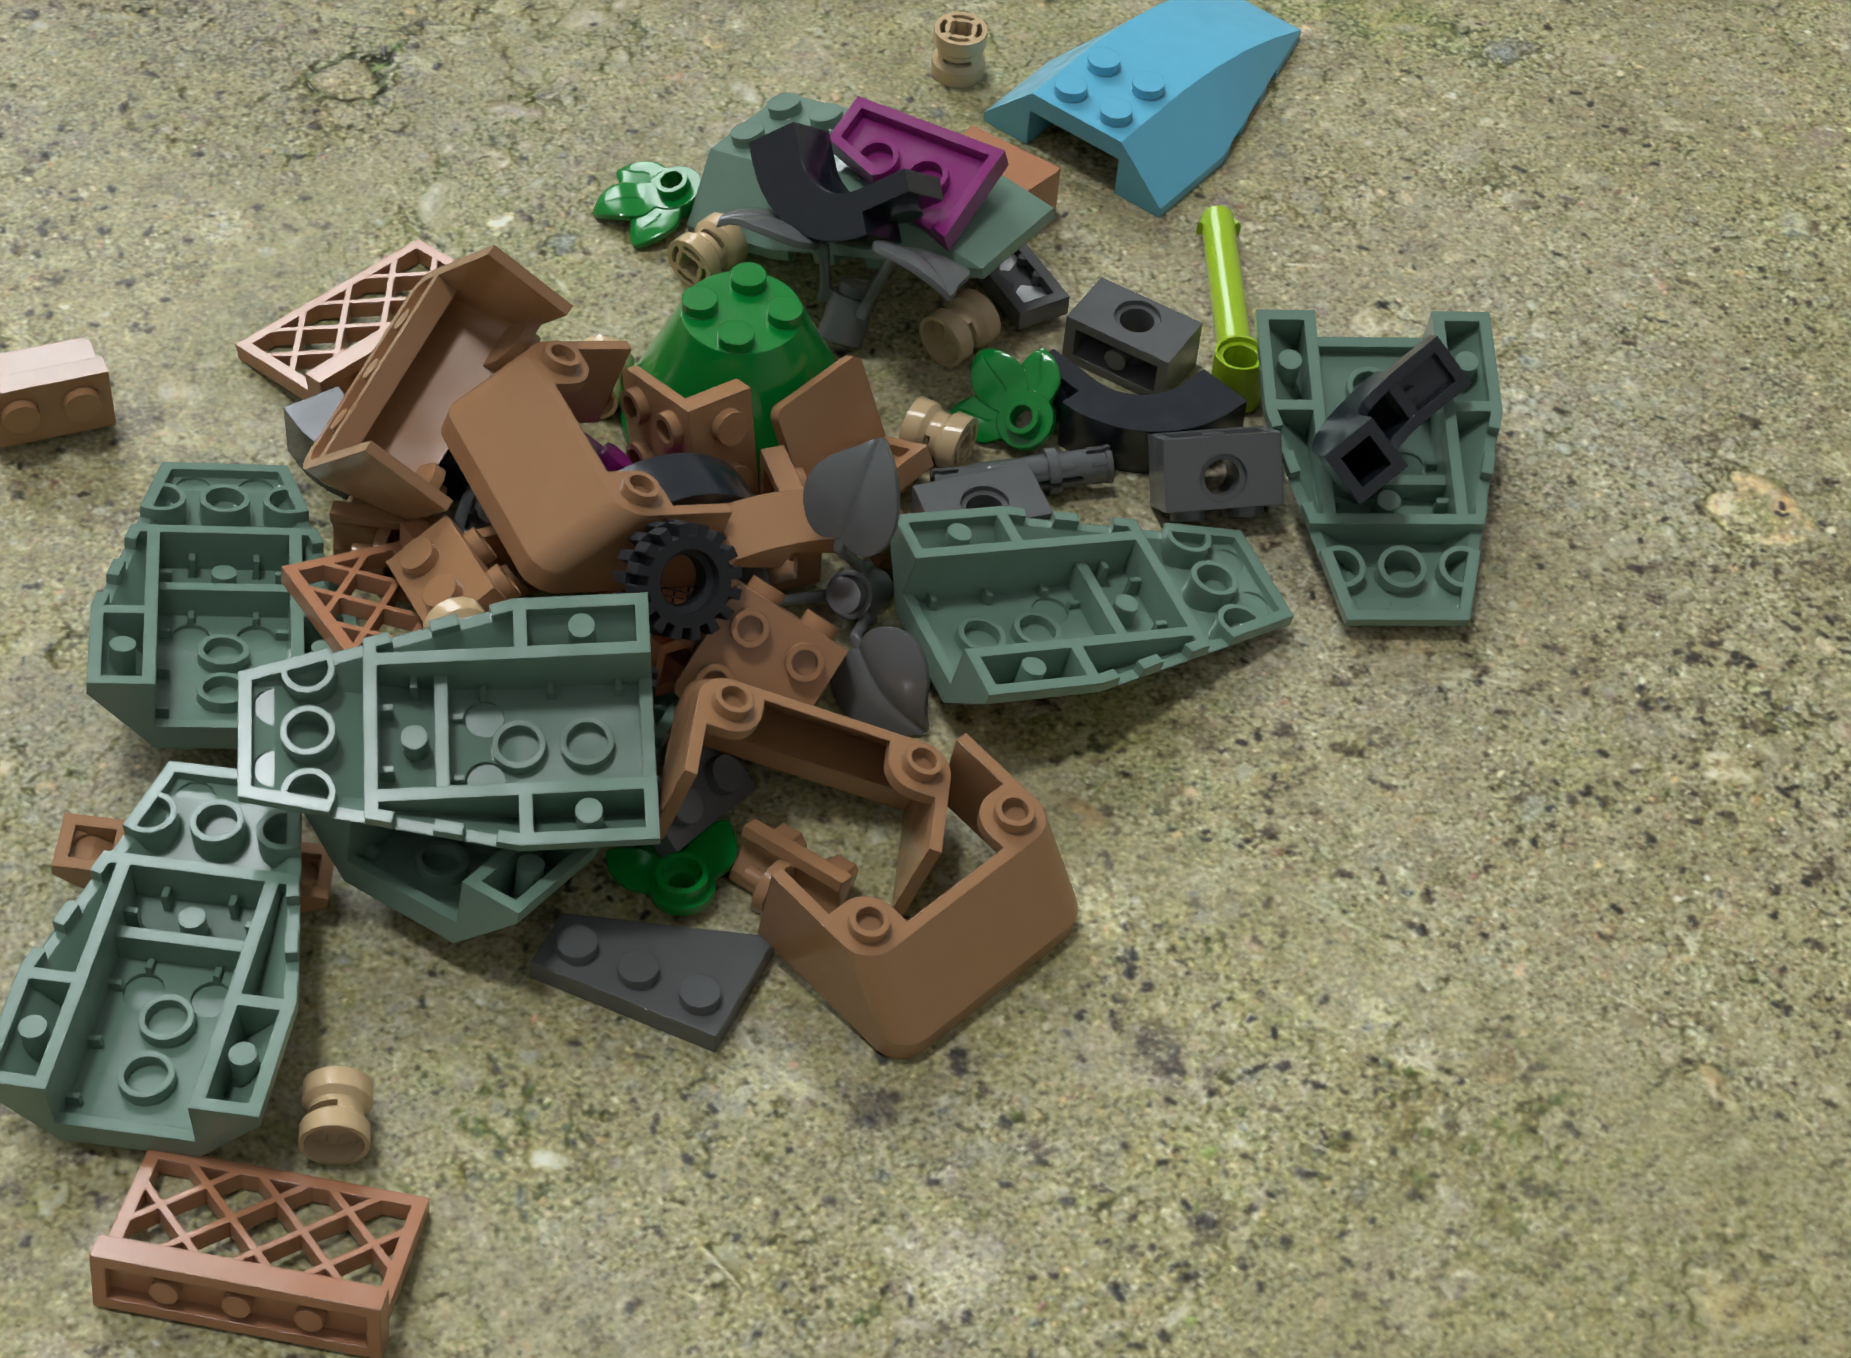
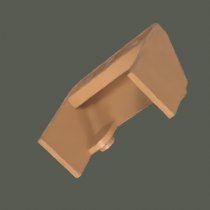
M496 245L489 246L430 271L415 285L309 450L303 463V469L324 484L407 521L422 517L427 518L430 515L447 511L453 500L446 496L448 488L442 484L446 471L439 466V463L449 449L442 437L441 428L450 406L531 346L540 342L541 338L536 334L542 324L567 316L573 305Z
M553 340L538 342L455 401L450 406L442 425L441 434L515 567L525 581L539 590L555 594L626 590L625 584L614 582V570L626 572L628 563L617 558L622 548L634 550L636 546L628 538L635 531L648 533L645 526L653 521L665 522V519H677L709 526L708 529L723 533L733 513L727 503L673 506L658 481L651 475L638 470H606L579 423H597L631 352L632 348L627 341ZM683 554L671 558L662 571L660 587L695 586L696 571L693 562Z
M715 678L701 679L690 683L685 688L675 707L658 794L660 838L664 839L698 774L702 746L903 810L892 907L899 914L904 915L942 854L951 780L950 766L942 753L925 742L736 680Z
M967 733L956 739L950 759L951 780L947 807L996 852L995 855L908 921L885 901L869 896L855 897L847 900L828 914L782 868L771 875L758 933L877 1051L891 1058L908 1059L925 1051L1063 942L1071 933L1078 914L1077 898L1041 803Z

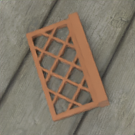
M417 239L235 344L238 358L303 400L338 386L346 394L391 323L393 315H396L407 296L396 297L397 291L412 290L427 273L455 260ZM419 262L430 268V271L402 273ZM386 292L385 298L357 299L366 293ZM381 316L380 322L351 324L353 317ZM340 318V322L337 325L311 326L321 319ZM347 342H357L346 349ZM335 343L334 349L305 351L306 344ZM294 345L292 352H266L275 346ZM301 369H311L305 373V376L300 374Z
M424 518L400 522L399 541L282 566L281 583L333 652L363 645L362 638L382 633L378 632L382 624L408 631L423 629V621L417 612L394 607L398 600L411 603L397 579L367 571L389 567L386 561L431 526ZM326 581L338 584L340 587L334 592L310 586L309 584ZM355 589L384 597L380 603L351 595ZM339 613L368 621L362 628L336 621V617Z
M148 1149L109 1234L99 1233L89 1254L93 1305L358 1356L382 1358L389 1340V1320L429 1215V1198L208 1156L194 1157ZM159 1174L187 1178L195 1186L164 1200L154 1189ZM246 1189L259 1192L265 1200L233 1213L222 1197L237 1190ZM316 1202L329 1205L335 1214L304 1227L292 1210L307 1203ZM207 1203L219 1220L186 1233L175 1217ZM380 1215L406 1219L402 1229L377 1240L374 1239L363 1223ZM278 1217L289 1234L257 1247L246 1230ZM160 1223L172 1240L158 1245L132 1240L130 1237L135 1233ZM348 1230L360 1247L329 1260L317 1243ZM231 1236L242 1251V1254L233 1258L201 1253L198 1250ZM302 1250L314 1267L302 1272L271 1266L270 1263ZM371 1263L374 1264L384 1277L381 1286L344 1280L342 1276Z

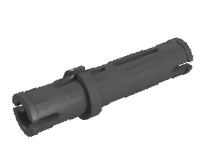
M1108 444L1088 447L1087 449L1059 452L1055 447L1041 449L1038 455L994 460L957 467L931 468L930 482L1028 462L1042 491H1045L1048 496L1060 495L1065 488L1088 484L1113 483L1115 468L1112 451L1109 450L1110 446Z

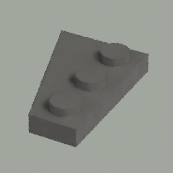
M562 913L531 960V978L716 1052L774 956L775 949L761 935Z

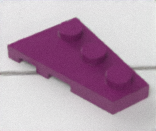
M857 96L830 134L834 155L868 184L904 168L940 178L944 201L923 209V216L913 222L948 252L1009 165L1005 150Z

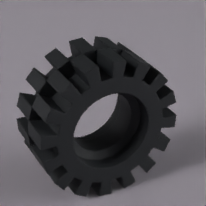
M665 519V522L653 521L645 525L648 533L635 531L628 539L636 547L634 550L622 548L617 558L628 563L626 572L614 570V582L625 584L626 590L616 592L615 594L648 592L651 634L680 641L681 639L694 641L702 639L701 632L712 635L721 629L715 619L719 618L729 621L735 611L726 606L725 603L728 598L740 600L742 589L731 587V579L743 578L742 567L729 564L730 560L738 556L734 546L722 544L726 537L719 531L708 529L709 526L677 519ZM683 554L695 566V586L686 601L672 605L662 595L660 587L661 575L666 563L671 558Z

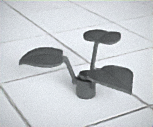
M763 207L738 208L722 215L716 226L717 228L726 225H736L789 246L812 249L819 257L820 288L816 299L826 302L818 331L825 339L849 347L862 346L876 303L875 300L896 264L901 265L939 292L947 302L953 299L958 289L968 281L970 275L968 268L940 254L918 247H904L892 242L877 240L873 242L872 250L887 259L881 269H875L869 283L866 284L851 278H841L838 286L831 287L829 244L801 234L793 226L782 221L773 209Z
M876 438L834 453L819 462L810 472L803 491V505L809 525L820 536L835 538L833 551L853 568L837 572L830 579L827 589L786 594L780 606L787 607L828 601L833 612L844 619L858 618L859 621L849 636L854 649L848 650V653L830 679L832 694L838 706L849 718L904 736L923 734L929 730L927 708L930 675L924 651L910 633L897 627H877L867 632L863 637L868 627L877 623L878 618L876 614L882 613L891 604L894 588L891 578L883 569L873 566L871 560H862L858 556H875L884 550L894 537L900 515V487L895 459L888 441L885 438ZM742 567L743 578H737L748 584L752 576L755 575L770 584L767 568Z

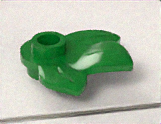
M652 161L631 163L617 170L616 174L619 184L612 185L602 192L596 201L593 214L596 219L631 221L630 237L633 247L635 249L646 247L669 236L677 230L682 218L690 216L701 177L697 171L686 166L666 168Z
M1045 348L1034 351L1022 364L1002 350L982 349L978 351L970 370L971 387L975 395L953 406L950 414L960 411L978 419L979 427L976 442L980 444L995 443L1003 440L1012 448L1021 451L1034 450L1044 445L1051 438L1056 425V414L1052 402L1061 387V373L1056 360ZM1025 411H1032L1033 416L1029 425L1017 428L1016 421L1018 417Z
M724 819L711 824L674 854L671 853L660 858L653 845L617 847L606 851V863L611 877L623 888L649 895L653 904L665 913L676 916H688L704 910L712 902L715 895V881L730 871L735 864L737 840L730 823Z

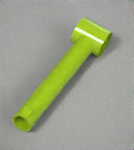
M1216 205L1207 208L1202 213L1196 227V234H1202L1216 338L1212 375L1247 400L1245 413H1249L1259 406L1262 392L1257 339L1250 336L1237 236L1240 234L1241 224L1234 218L1233 212L1229 208Z

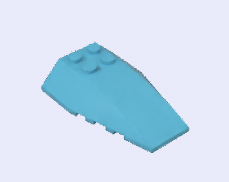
M1168 0L1048 61L984 112L983 121L1026 145L1051 124H1055L1119 159L1114 191L1116 195L1160 218L1223 164L1230 152V146L1236 136L1239 137L1246 127L1250 112L1255 105L1259 106L1265 96L1267 85L1271 78H1276L1299 41L1301 30L1245 0Z

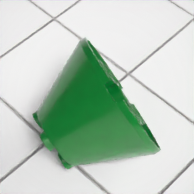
M742 262L735 265L731 271L709 276L684 290L682 301L639 360L637 366L684 398L734 379H739L751 388L759 484L760 449L779 446L770 418L772 408L837 360L795 292L780 280L768 276L766 270L759 264ZM620 402V425L623 437L628 445L627 418Z

